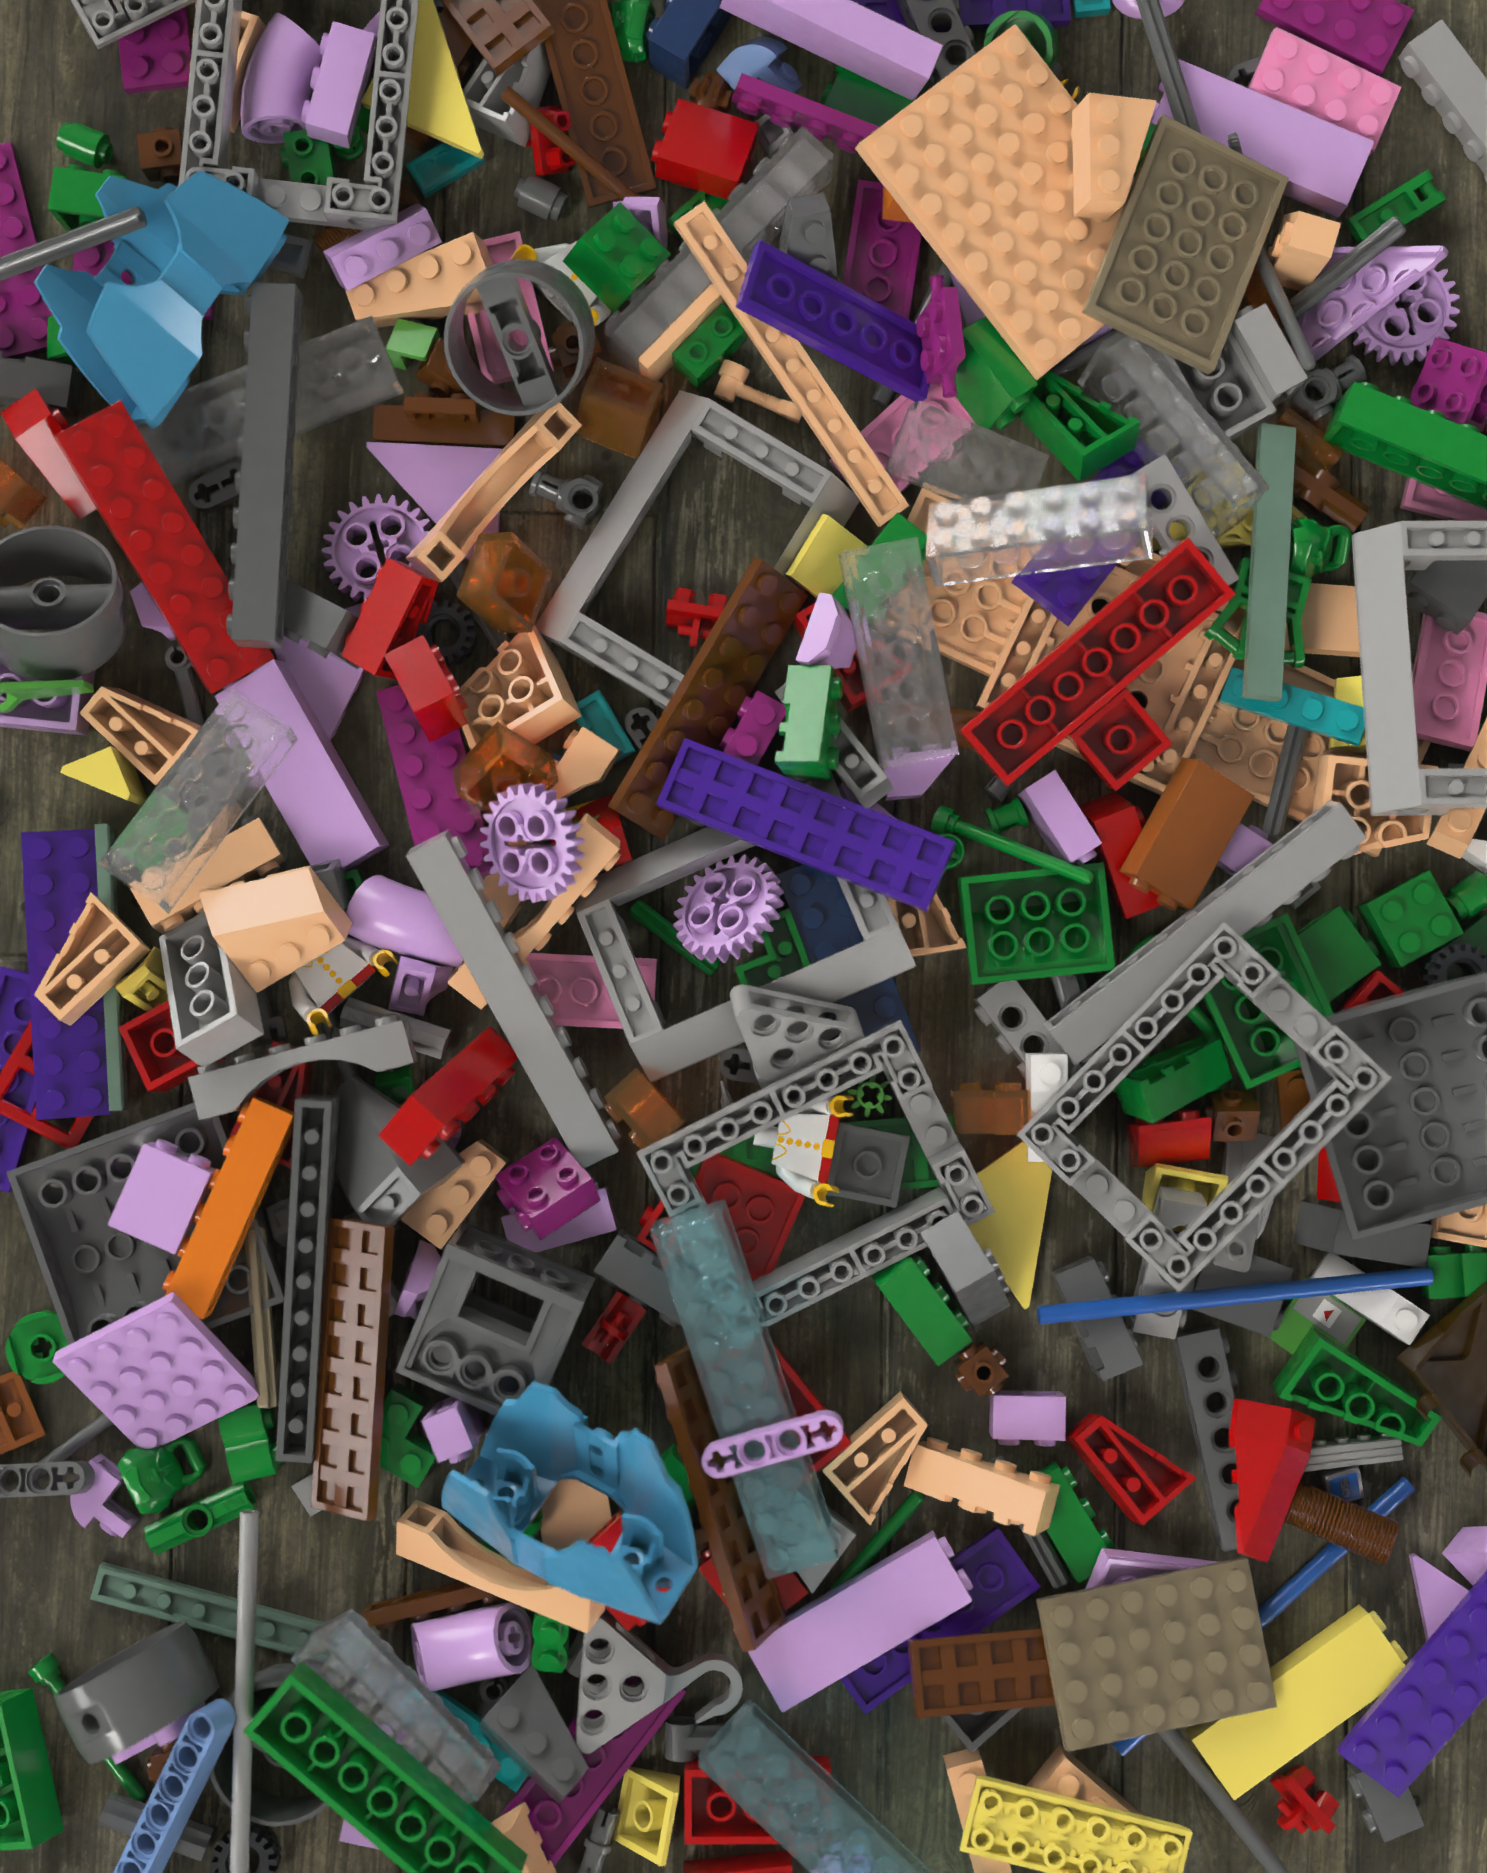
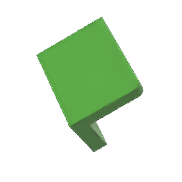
M398 318L385 349L395 368L407 370L411 359L427 361L434 342L441 338L436 327Z

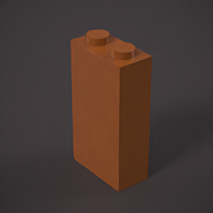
M1182 758L1121 867L1120 872L1131 878L1129 884L1144 893H1148L1150 890L1157 894L1158 898L1156 901L1161 905L1176 911L1177 907L1192 910L1252 802L1254 795L1201 760Z

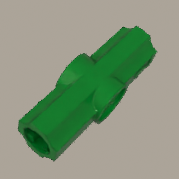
M243 1481L207 1497L199 1498L192 1504L145 1525V1539L148 1546L158 1555L195 1537L204 1536L210 1530L240 1517V1511L255 1510L257 1508L255 1494L251 1486L246 1481ZM194 1510L204 1511L208 1517V1524L201 1525L197 1523L193 1516Z

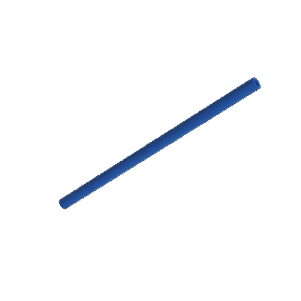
M1430 1267L1043 1305L1037 1306V1318L1039 1324H1050L1426 1286L1433 1284L1434 1277Z
M1402 1476L1369 1506L1368 1510L1387 1517L1415 1491V1488ZM1329 1543L1258 1608L1262 1630L1348 1551L1343 1549V1547L1336 1546V1544ZM1147 1735L1112 1742V1745L1124 1757Z

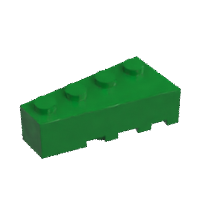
M1312 1327L1271 1385L1280 1398L1288 1401L1293 1400L1307 1405L1308 1408L1339 1416L1348 1422L1373 1428L1377 1432L1422 1447L1442 1418L1433 1409L1427 1416L1428 1420L1425 1421L1416 1409V1402L1420 1397Z

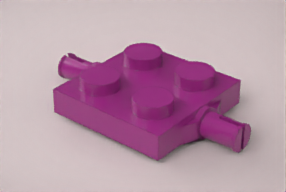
M933 275L929 278L932 296L930 304L918 316L916 324L917 334L922 339L923 347L920 364L922 371L926 373L927 384L942 383L943 397L952 398L958 395L956 383L958 365L966 357L957 287H945L943 275Z

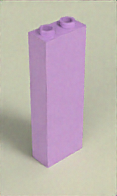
M722 0L719 7L911 101L915 100L929 80L943 45L851 0Z
M1178 60L1203 135L1229 147L1228 135L1236 132L1243 155L1289 178L1283 195L1339 218L1350 201L1375 141L1190 63ZM1162 81L1158 90L1164 92L1160 103L1156 102L1150 124L1155 126L1162 115L1174 120Z
M273 659L253 670L246 677H241L223 687L224 690L215 695L217 702L310 865L340 859L343 872L345 873L390 846L284 661Z
M934 1530L787 1615V1621L753 1651H747L782 1713L972 1602L969 1590L974 1587L964 1569L962 1568L957 1571L950 1558L954 1557L955 1553L945 1536L938 1539Z

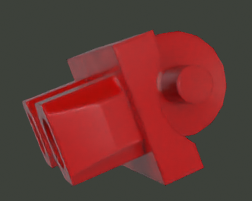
M560 105L536 108L563 132L569 130L571 126L570 113L566 110H561ZM529 122L531 139H528L526 147H532L536 176L569 172L568 167L574 165L576 161Z
M679 587L673 600L668 599L665 626L678 628L677 634L691 636L689 647L697 648L699 638L706 639L728 603V597L714 593L709 595L708 606L694 604L696 592Z
M618 1289L581 1345L596 1353L609 1364H612L648 1309L639 1305Z
M1295 1765L1286 1775L1275 1774L1269 1781L1283 1797L1276 1803V1806L1282 1812L1277 1820L1278 1824L1283 1830H1290L1295 1827L1300 1833H1304L1309 1827L1312 1831L1323 1829L1326 1834H1330L1336 1827L1330 1819L1339 1807V1803L1331 1794L1323 1790H1319L1313 1798L1309 1796L1306 1791L1316 1779L1304 1765Z

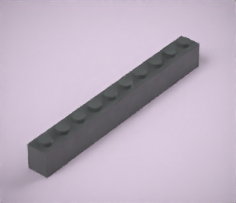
M252 282V295H247L246 314L247 317H250V329L244 332L245 352H248L247 365H243L241 372L242 385L246 388L245 401H241L239 406L240 421L244 423L243 436H239L237 441L238 456L242 458L241 471H237L235 475V489L237 493H240L239 507H234L233 525L237 529V542H233L231 545V561L235 565V578H230L228 588L229 598L233 600V612L228 614L226 621L227 634L231 636V640L239 647L283 649L303 296L296 284Z
M302 1094L295 1099L276 1461L313 1463L328 1218L333 1217L340 1096Z

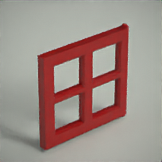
M30 1020L0 1073V1114L70 1149L78 1146L94 1116L77 1117L70 1131L67 1132L44 1119L37 1120L36 1106L33 1112L29 1113L23 1108L3 1099L20 1068L34 1075L33 1057L28 1055L33 1047ZM125 1050L126 1059L130 1054L128 1050Z

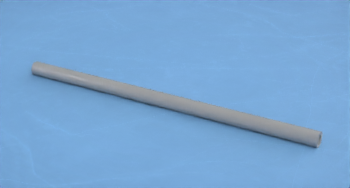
M257 1510L240 1511L234 1707L236 1721L233 1742L230 1873H249L253 1740L243 1731L253 1718L259 1528V1511Z

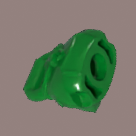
M620 0L614 4L610 2L608 7L622 60L629 63H643L649 57V45L646 34L649 26L655 19V7L652 5V0Z
M1292 519L1289 572L1310 579L1317 573L1322 574V572L1339 569L1347 562L1353 534L1343 525L1323 527L1314 519ZM1338 535L1333 561L1328 562L1332 554L1333 538Z
M181 1436L165 1445L151 1449H143L139 1446L138 1448L129 1449L117 1464L125 1485L141 1514H156L165 1507H168L177 1491L197 1482L203 1476L207 1466L195 1439ZM179 1445L182 1446L194 1471L192 1474L183 1475L182 1468L173 1454V1451Z

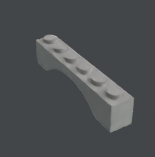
M396 1015L374 1020L376 1027L363 1031L359 1024L340 1029V1037L327 1040L325 1034L304 1039L305 1046L292 1050L290 1043L268 1049L270 1055L256 1059L254 1053L233 1058L234 1065L220 1069L219 1062L204 1068L202 1066L198 1067L199 1074L188 1077L198 1118L203 1120L241 1110L245 1102L249 1101L253 1094L267 1081L281 1072L305 1062L323 1059L343 1060L363 1065L376 1072H383L417 1063L418 1060L407 1020L397 1021Z

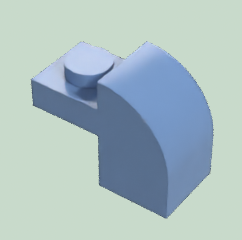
M756 37L748 40L732 51L716 69L734 90L741 73L759 80L761 79L766 83L794 94L803 86L798 80V74L795 69L779 59L788 48L780 41L770 37Z

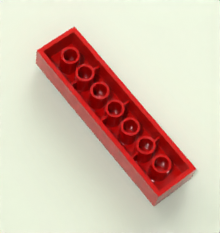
M120 400L56 434V443L208 693L213 694L274 659L275 657L269 648L239 647L231 640V636H228L226 629L227 616L233 612V600L229 598V580L122 401Z
M1187 537L958 730L959 733L1004 786L1010 785L1233 597L1235 592L1189 537Z

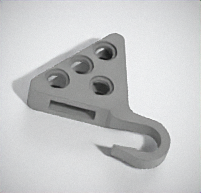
M738 985L730 991L735 1018L751 1056L756 1079L761 1089L864 1038L857 1012L853 1007L748 985ZM757 999H767L770 1001V1005L767 1007L752 1004V1002ZM797 1005L803 1008V1012L801 1014L786 1011L785 1009ZM825 1012H831L836 1015V1018L831 1020L818 1016ZM839 1035L838 1038H836V1039H834V1040H831V1041H828V1040L832 1039L833 1037ZM720 1081L722 1092L720 1103L723 1109L733 1104L724 1082Z
M605 1609L589 1633L583 1632L576 1718V1745L579 1751L585 1754L594 1752L660 1705L670 1701L678 1692L708 1671L716 1670L726 1674L730 1679V1686L722 1696L714 1698L695 1713V1722L698 1724L713 1716L728 1713L737 1705L742 1695L743 1685L738 1666L726 1655L706 1653L680 1667H672L630 1630L627 1631ZM597 1638H603L609 1642L603 1648H595L590 1644ZM593 1674H601L605 1677V1680L595 1684L588 1681V1678ZM630 1676H638L642 1679L637 1685H628L624 1682ZM590 1710H599L603 1713L596 1719H590L585 1716Z

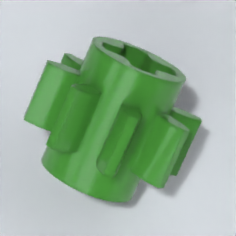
M875 1075L869 1077V1081L859 1082L856 1090H847L848 1093L856 1096V1101L852 1103L851 1108L854 1109L862 1105L865 1117L869 1116L870 1109L876 1108L880 1113H884L880 1104L883 1100H892V1097L884 1094L883 1088L889 1082L883 1081L877 1084L875 1083ZM866 1085L871 1089L875 1087L878 1089V1092L875 1094L877 1101L873 1104L868 1100L862 1102L860 1099L864 1095L862 1088Z

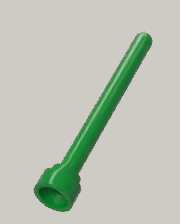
M941 805L933 817L931 831L934 833L959 834L1082 884H1090L1093 881L1091 871L962 821V817L957 815V811Z
M913 1491L828 1591L863 1572L922 1504L924 1501L923 1493Z
M52 1652L27 1671L35 1683L40 1682L43 1687L47 1685L54 1695L66 1686L59 1676L61 1674L58 1668L60 1663ZM112 1757L103 1760L132 1799L140 1802L145 1799V1789L124 1761L115 1764Z

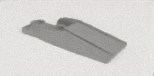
M1256 1133L1255 1141L1225 1142L1221 1175L1228 1176L1227 1185L1274 1137ZM1274 1197L1213 1258L1215 1265L1242 1273L1250 1269L1255 1240L1260 1237L1265 1228Z

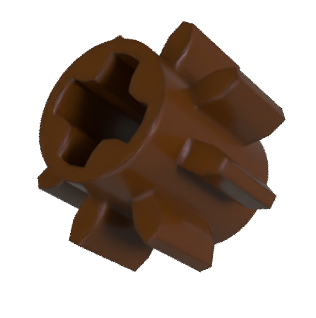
M706 73L703 81L699 78H694L688 93L690 94L689 100L695 104L727 114L732 103L731 97L733 92L728 90L729 84L722 76L715 73Z

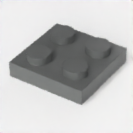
M839 1122L827 1184L839 1188V1193L829 1190L827 1194L896 1208L910 1136Z

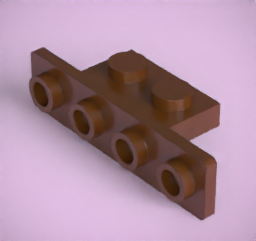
M416 392L414 397L404 396V406L379 404L374 406L373 438L375 441L506 447L515 436L516 416L497 413L489 409H480L478 403L466 394H451L450 398H436V395L433 393Z

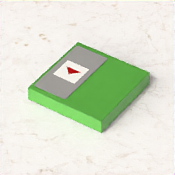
M1332 1295L1289 1299L1282 1309L1283 1318L1277 1331L1273 1330L1271 1337L1268 1338L1293 1355L1312 1327L1346 1349L1366 1319Z

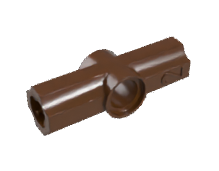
M1295 457L1294 503L1309 514L1321 515L1335 525L1346 526L1353 533L1367 515L1370 507L1340 488L1339 481L1333 475L1320 468L1312 469Z

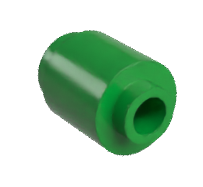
M65 122L60 127L57 135V149L63 151L64 155L68 158L97 169L101 168L103 164H108L112 158L114 148L113 144L110 143L109 135L77 122L72 124Z
M1475 871L1447 891L1445 899L1457 921L1460 922L1465 918L1471 919L1487 907V872L1482 874L1479 871Z

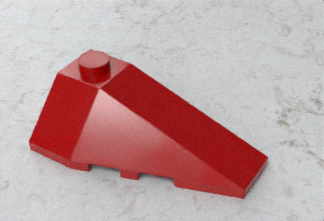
M1234 1399L1229 1429V1446L1235 1448L1237 1469L1231 1470L1232 1482L1238 1483L1239 1503L1234 1507L1237 1552L1239 1554L1262 1562H1268L1311 1455L1315 1418L1290 1408Z

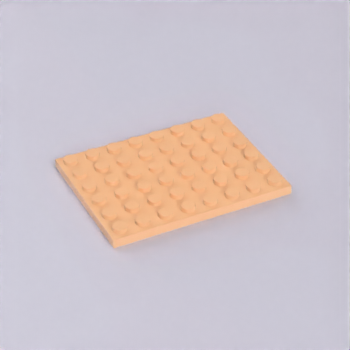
M1014 24L863 139L855 150L1037 381L1105 325L1083 314L1082 310L1124 204L1108 220L1074 216L1072 111L1077 107V103L1021 30ZM1133 177V179H1132V182H1131V185H1130V189H1131V186H1132V184H1133L1134 177Z

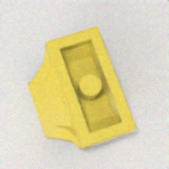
M156 946L131 974L115 984L116 990L125 999L146 1012L168 1001L161 950Z

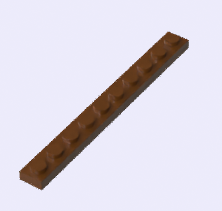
M700 1521L692 1522L696 1550L709 1547ZM458 1581L367 1604L361 1615L365 1628L376 1626V1630H383L395 1626L397 1620L411 1617V1621H419L432 1616V1611L446 1608V1612H455L467 1607L468 1602L481 1599V1603H491L501 1598Z

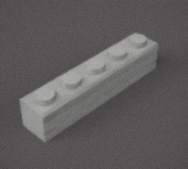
M1380 1432L1379 1436L1359 1434L1357 1438L1349 1439L1347 1436L1335 1437V1441L1326 1442V1439L1313 1440L1311 1455L1304 1472L1404 1460L1402 1443L1400 1439Z

